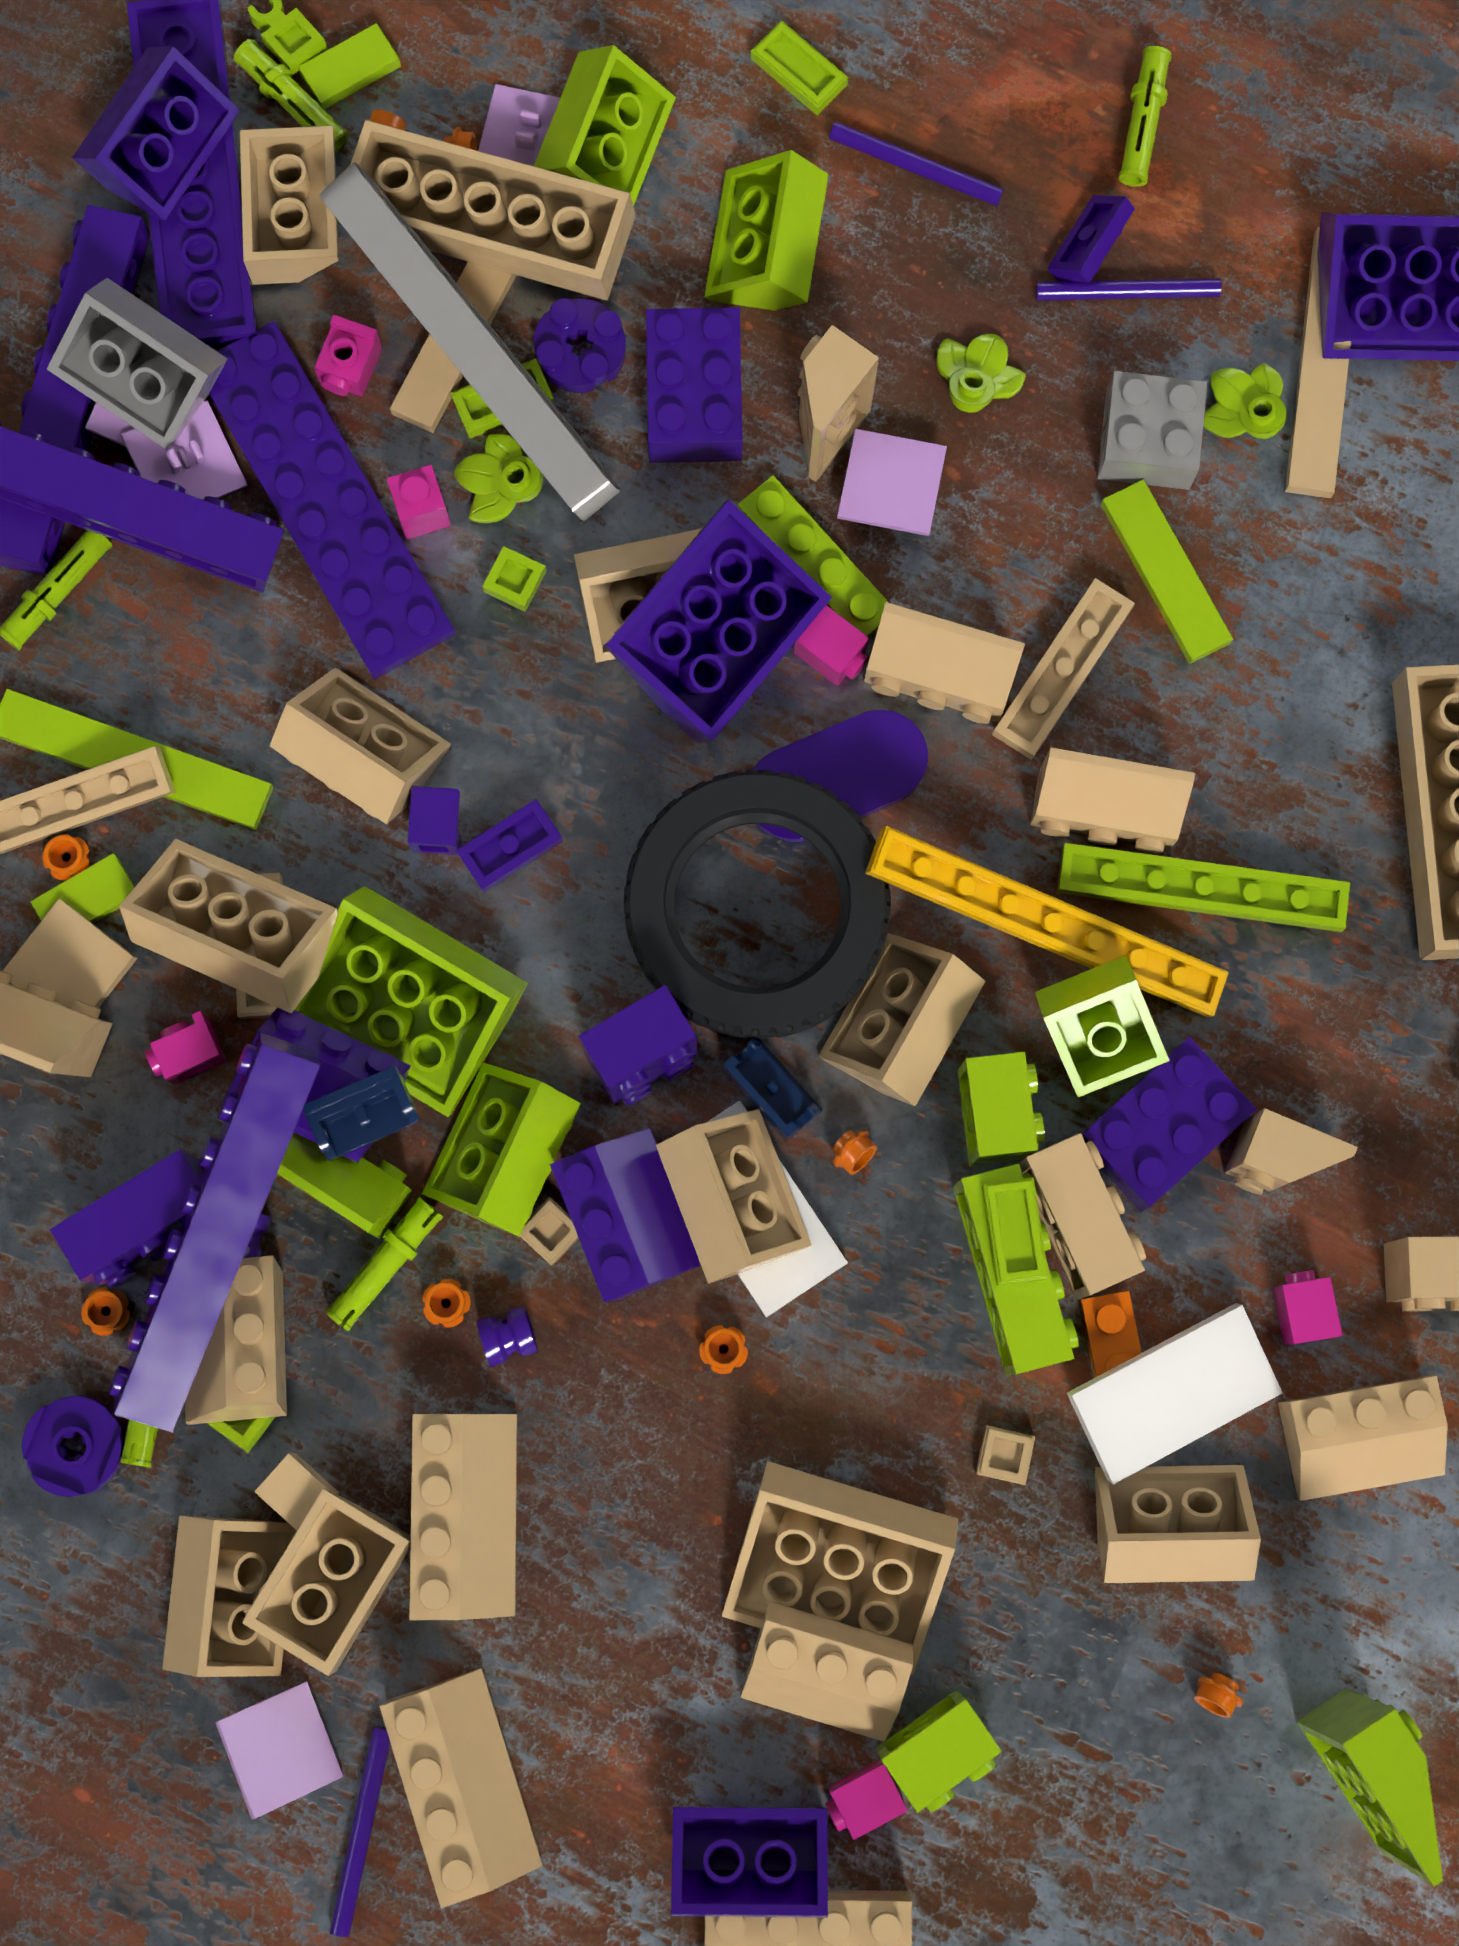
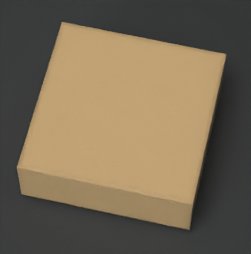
M550 1197L531 1215L520 1235L551 1266L579 1239L570 1215Z
M985 1425L975 1474L1026 1485L1035 1436Z

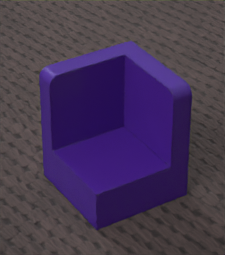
M412 786L407 843L413 853L458 855L456 850L461 847V835L458 830L460 792L458 789Z

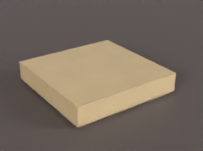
M59 898L3 971L13 975L10 983L21 989L26 990L29 982L57 992L54 1001L67 1007H71L75 999L99 1008L137 960V957Z

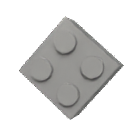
M1114 371L1105 397L1097 479L1134 484L1144 479L1146 484L1151 486L1189 490L1200 467L1208 381Z

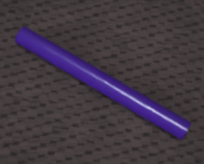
M835 122L831 129L830 140L994 206H998L1004 192V189L839 122Z
M1221 279L1090 281L1089 283L1072 281L1036 282L1035 294L1036 301L1220 297Z
M373 1726L329 1932L339 1937H349L390 1746L386 1727Z

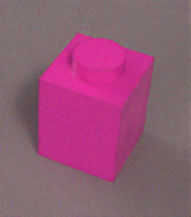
M432 464L386 478L406 540L451 526Z
M826 605L795 642L794 654L838 687L846 676L853 680L867 664L870 657L865 653L867 652L869 638Z
M1314 1270L1285 1275L1286 1285L1272 1288L1284 1346L1343 1336L1331 1277L1316 1279Z
M881 1758L828 1786L833 1799L826 1802L825 1806L838 1832L848 1828L853 1840L908 1811Z

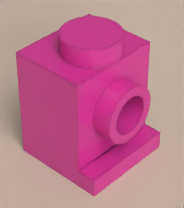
M333 314L330 321V331L314 369L319 382L326 390L340 396H347L348 393L363 397L382 351L377 329ZM341 353L350 355L346 360L339 359Z
M201 1011L192 1014L195 1024L188 1026L187 1022H181L165 1028L160 1032L161 1039L151 1042V1048L145 1050L148 1063L156 1077L163 1075L164 1079L175 1085L227 1062L210 1018Z

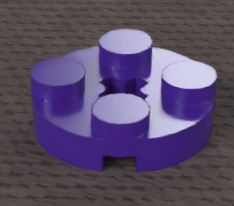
M567 298L559 299L542 316L535 329L533 345L537 362L544 371L545 377L562 390L573 393L595 390L594 386L601 385L607 380L608 383L619 374L625 362L626 337L621 319L617 313L597 301L582 298L572 300ZM579 336L586 337L587 342L593 345L591 350L583 349L580 355L573 354V347L568 343Z
M84 1396L64 1397L42 1407L28 1422L22 1439L23 1459H26L27 1466L32 1473L30 1475L35 1483L47 1492L64 1497L97 1492L112 1480L122 1464L119 1463V1460L122 1456L125 1442V1428L121 1420L104 1403ZM76 1432L83 1436L82 1443L86 1445V1451L84 1454H77L72 1461L66 1458L68 1449L61 1446L64 1437L73 1438Z

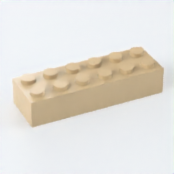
M365 120L351 164L356 162L367 172L430 251L608 301L636 216L630 193Z
M1459 665L1406 667L1392 682L1419 955L1420 960L1459 958Z

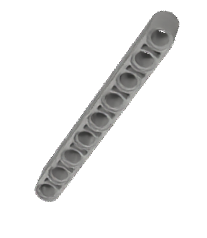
M353 162L319 193L321 199L566 504L580 519L586 521L621 491L618 484L378 185L359 164Z

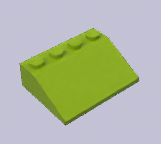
M363 886L342 900L337 910L338 916L319 977L294 1010L411 1065L405 1083L409 1094L449 1117L507 1025L528 983L368 887Z
M1345 1688L1297 1720L1296 1722L1379 1851L1435 1887L1441 1883L1443 1876L1426 1755L1417 1743L1423 1736L1411 1716L1404 1709L1398 1712L1391 1704L1387 1706L1379 1699L1373 1700L1366 1694L1361 1695Z

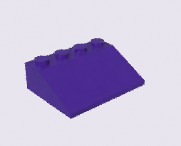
M1321 212L1318 241V271L1323 358L1459 361V215ZM1351 341L1350 349H1333L1336 342Z
M726 500L604 646L655 704L694 741L713 742L832 597L730 500Z

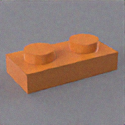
M1129 1291L1079 1300L1094 1378L1142 1353Z

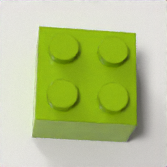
M1126 955L1035 992L1044 1021L1077 1097L1169 1061Z
M1025 1052L966 1058L958 1069L957 1075L969 1167L1022 1161L1036 1153L1039 1142H1044L1045 1133L1041 1112L1033 1113L1032 1093L1038 1092L1037 1072L1034 1063L1027 1064Z
M957 1689L875 1748L882 1762L917 1813L925 1807L931 1813L944 1806L955 1796L952 1790L954 1786L967 1777L972 1782H975L988 1774L997 1765L994 1757L1002 1752L968 1701Z

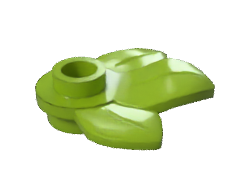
M996 334L980 335L973 339L968 347L947 338L940 344L937 352V370L949 381L948 392L953 404L964 412H978L987 406L992 399L1013 397L1022 388L1026 374L1020 369L1006 366L1008 348L1005 341Z
M1262 363L1250 375L1243 370L1232 367L1212 372L1210 379L1211 389L1217 403L1205 410L1203 428L1224 438H1233L1247 432L1257 439L1270 438L1282 429L1287 418L1286 406L1280 399L1284 384L1280 374L1274 368ZM1259 411L1270 412L1267 416H1258L1255 413Z
M505 434L489 435L486 440L485 454H473L464 458L453 472L458 483L469 492L475 494L469 512V519L476 523H491L505 519L511 513L516 503L534 499L541 491L543 482L541 471L529 457L524 456L523 450L516 440ZM520 472H524L523 479L519 483L513 484L514 477Z

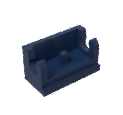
M753 1038L742 1052L737 1056H731L723 1063V1072L756 1109H760L761 1115L787 1143L823 1110L760 1039Z
M395 1066L306 1103L303 1107L304 1115L307 1118L321 1153L324 1152L328 1161L421 1122L403 1077Z

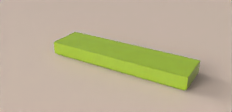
M1144 479L1104 498L1101 502L1102 509L1189 665L1230 645L1233 638Z

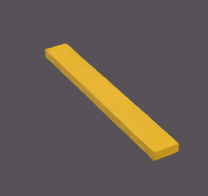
M885 826L881 828L865 874L1091 969L1126 955L1141 990L1202 1016L1214 1017L1229 973L1228 971L891 827Z

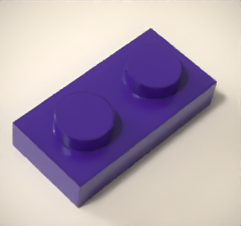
M1092 195L1047 268L1056 280L1085 283L1091 281L1135 210L1127 197Z
M535 799L457 849L456 852L482 892L485 893L562 843L563 838L538 800Z

